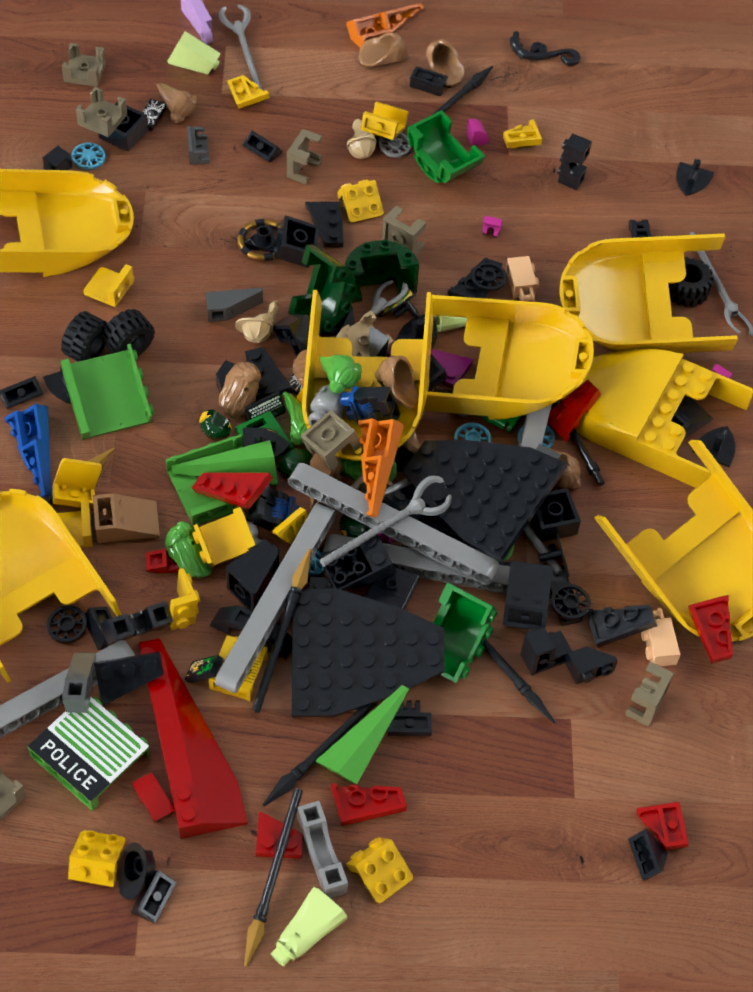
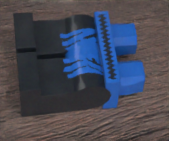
M353 386L351 392H343L340 398L342 406H348L346 410L347 418L355 419L357 424L359 420L375 419L377 421L394 419L398 421L401 415L390 387L360 388L359 386Z
M269 483L252 507L248 509L246 520L249 522L253 521V524L272 532L300 506L296 505L297 498L289 497L288 494L271 488Z

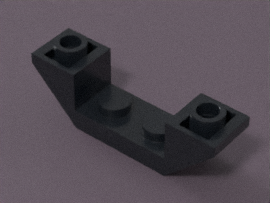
M239 605L219 608L210 623V627L226 634H230L233 628L242 632L253 611ZM278 622L266 641L268 652L270 653L280 626ZM288 632L279 657L284 659L288 658L292 650V636Z

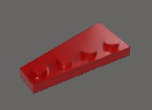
M202 473L191 488L197 494L250 509L273 477L270 473Z

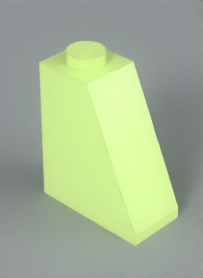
M185 31L167 63L209 74L211 69L215 70L220 63L217 59L221 53Z

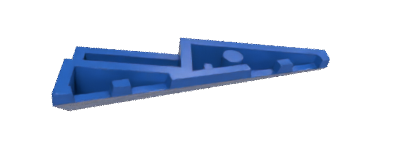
M34 404L24 411L16 410L4 417V419L12 429L11 435L17 439L19 444L17 448L27 469L32 471L34 484H37L40 488V497L45 498L51 495L48 406Z

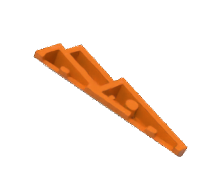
M423 3L348 21L346 24L350 39L361 49L365 41L392 33L404 24L406 20L413 17L415 13L424 8Z
M366 419L358 421V426L362 432V436L359 439L360 443L363 444V454L361 455L363 481L367 485L365 499L368 501L369 511L366 513L370 517H378L404 428V424L394 419L384 421Z

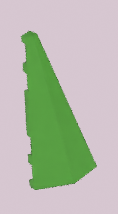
M270 440L171 466L172 476L181 474L189 475L190 478L201 476L202 473H270L273 477L270 483L272 486H278L275 459Z
M401 685L378 707L351 728L347 734L334 743L324 754L319 756L315 762L338 774L350 783L357 785L409 688Z

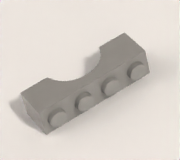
M320 801L297 807V819L322 892L330 899L347 894L348 881L342 864L338 861L333 850Z

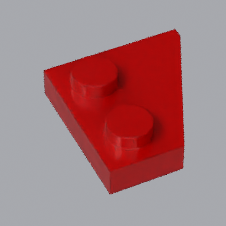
M680 802L637 808V815L665 850L688 847L689 843Z
M259 812L256 856L274 857L284 823L263 812ZM293 828L283 858L301 859L303 834Z

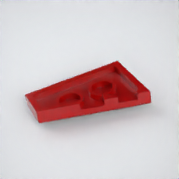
M586 380L550 411L547 423L567 442L573 428L579 426V420L583 414L589 412L601 395L600 391L589 380Z
M728 595L691 604L688 607L711 664L731 659L733 656Z
M330 783L331 793L341 826L407 811L401 787L373 786L372 788H367L354 784L338 786L337 783Z

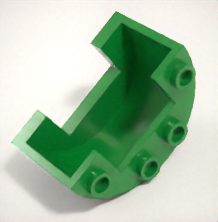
M442 110L409 126L407 129L409 145L414 148L416 154L413 156L417 164L427 177L438 184L442 182L445 184L481 165L485 159L484 153L475 145L471 146L469 153L450 134L452 120Z
M447 582L438 601L441 603V607L433 623L444 628L445 673L441 675L457 683L460 679H466L470 672L469 667L476 657L480 658L485 648L482 645L485 639L490 638L494 630L491 625L498 611L495 610V606Z

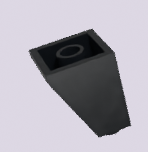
M264 539L226 567L227 589L246 609L254 611L279 567L278 548Z

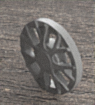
M403 133L398 135L401 139L396 137L394 140H388V138L380 136L378 142L379 149L385 155L392 158L406 156L410 152L411 147L407 136Z

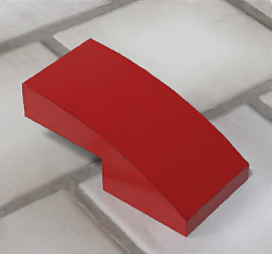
M166 549L146 552L147 572L178 573L179 567L169 556Z
M152 772L131 783L153 822L175 811Z

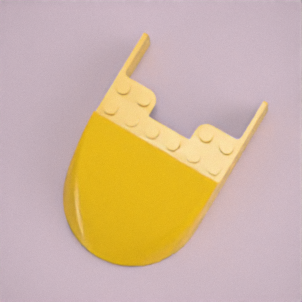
M0 169V215L17 217L20 242L7 243L3 249H0V272L43 273V277L67 273L91 264L107 255L122 244L132 230L134 215L129 200L125 195L117 191V187L106 179L102 181L94 178V174L71 170Z
M725 234L600 240L589 244L588 247L580 252L578 251L569 260L562 273L559 287L562 307L572 315H577L584 322L592 337V341L615 351L660 349L677 353L732 351L738 340L737 336L693 338L691 321L686 317H672L668 283H679L684 280L686 276L684 252L720 250L725 240Z
M313 290L302 397V412L307 429L311 427L308 422L311 414L310 404L316 393L323 386L330 383L319 360L320 356H350L354 363L361 365V376L370 371L375 376L382 361L388 358L352 356V343L347 338L320 337L322 301L317 290ZM427 292L424 338L399 339L391 347V356H404L409 361L414 371V384L419 393L418 406L412 410L397 403L401 413L398 422L404 424L398 448L409 439L417 428L427 400L434 301L431 292ZM346 407L342 420L356 431L358 437H361V428L355 419L347 418ZM348 443L335 455L347 460L362 461L363 444L354 451L351 444Z
M432 295L434 315L467 318L464 343L468 347L481 348L475 379L458 380L454 385L453 394L428 392L424 411L488 416L489 420L507 419L530 414L554 404L573 392L584 381L591 369L594 357L592 337L584 322L577 315L574 316L567 312L563 307L542 302Z
M629 349L593 357L591 369L580 385L589 380L600 391L601 395L589 412L584 413L579 420L580 424L575 428L577 432L602 447L692 487L697 488L711 475L707 468L676 454L685 438L686 432L682 426L671 420L685 395L696 400H702L709 394L747 410L753 396V388L683 359L684 354L668 350Z
M691 440L688 443L710 471L711 475L688 496L689 507L695 513L690 520L665 540L662 539L656 530L650 528L643 530L625 544L606 517L597 515L594 518L642 580L643 585L683 627L700 637L688 611L689 605L728 595L732 642L742 641L753 636V509L701 440Z
M10 489L9 491L0 492V646L17 637L22 632L23 625L17 616L18 614L53 594L57 596L62 604L70 605L98 590L115 615L120 616L121 613L115 598L52 506L40 496L28 494L24 490ZM0 661V672L8 684L11 682V679Z

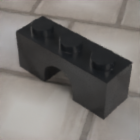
M572 133L569 139L564 140L562 145L564 151L559 160L561 165L557 172L559 175L558 183L578 190L585 180L587 167L582 164L590 154L592 141Z
M167 601L131 615L124 614L108 619L101 624V628L107 645H111L120 640L130 639L167 627L173 622V618Z

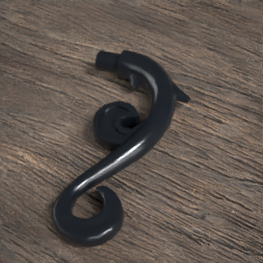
M514 31L510 38V47L521 60L524 58L539 61L561 55V61L565 65L575 66L581 58L575 49H560L547 52V46L541 42H534L531 45V52L527 51L520 43L518 31ZM564 54L572 55L573 58H567Z

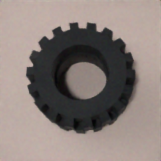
M684 257L686 276L682 282L668 283L670 300L677 302V305L680 306L682 304L684 307H689V305L695 307L697 304L701 305L703 301L707 300L714 275H712V269H709L710 266L703 264L704 261H698L693 257L692 259Z
M128 309L115 315L107 323V326L103 329L104 332L101 335V340L111 353L127 350V345L131 344L132 350H136L137 356H140L154 340L155 330L139 310Z
M87 311L80 312L72 319L64 332L61 342L63 354L77 362L98 357L105 347L101 340V335L104 332V327L107 326V322Z

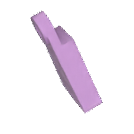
M181 0L182 12L199 33L203 43L206 45L212 43V19L202 0Z

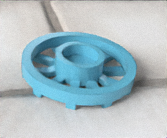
M465 423L456 430L454 440H458L457 437H461L464 440H488L491 443L489 430L478 423ZM462 430H464V432H465L466 434L463 435V434H460V432H461ZM485 433L487 437H481V435Z

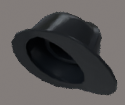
M130 843L123 852L119 890L122 897L127 900L134 899L139 895L144 882L153 876L156 867L153 851L143 849L138 843Z

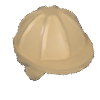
M356 119L352 126L355 134L347 141L346 146L354 157L366 159L374 152L377 140L372 133L360 130L362 121Z
M275 300L270 303L268 313L259 314L254 318L238 319L235 323L236 329L242 332L246 340L250 342L261 343L267 340L273 332L274 318L278 312L277 304L279 301Z

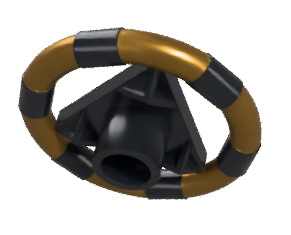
M263 218L253 220L244 225L237 235V243L241 252L247 257L259 261L277 259L274 257L276 240L272 227L277 229L280 223ZM254 227H258L257 233L244 241L247 232ZM248 247L255 248V249L262 250V251H266V252H270V253L258 254V253L252 252Z

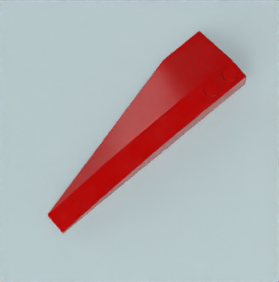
M158 638L139 642L141 654L159 651L161 653L164 674L148 682L147 685L180 839L247 825L248 822L238 781L162 641Z

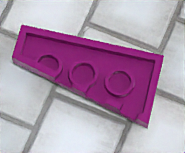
M391 349L389 350L387 357L391 356ZM431 349L432 355L445 369L448 379L441 384L454 389L455 383L464 377L473 364V359Z

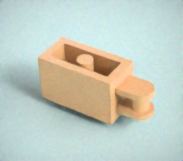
M529 256L507 258L505 271L513 299L519 298L520 301L535 302L536 288H539V280L534 275V263H531Z
M657 608L656 611H653L657 626L641 632L642 641H645L647 646L645 649L646 658L659 666L677 665L681 654L671 618H664L662 608Z

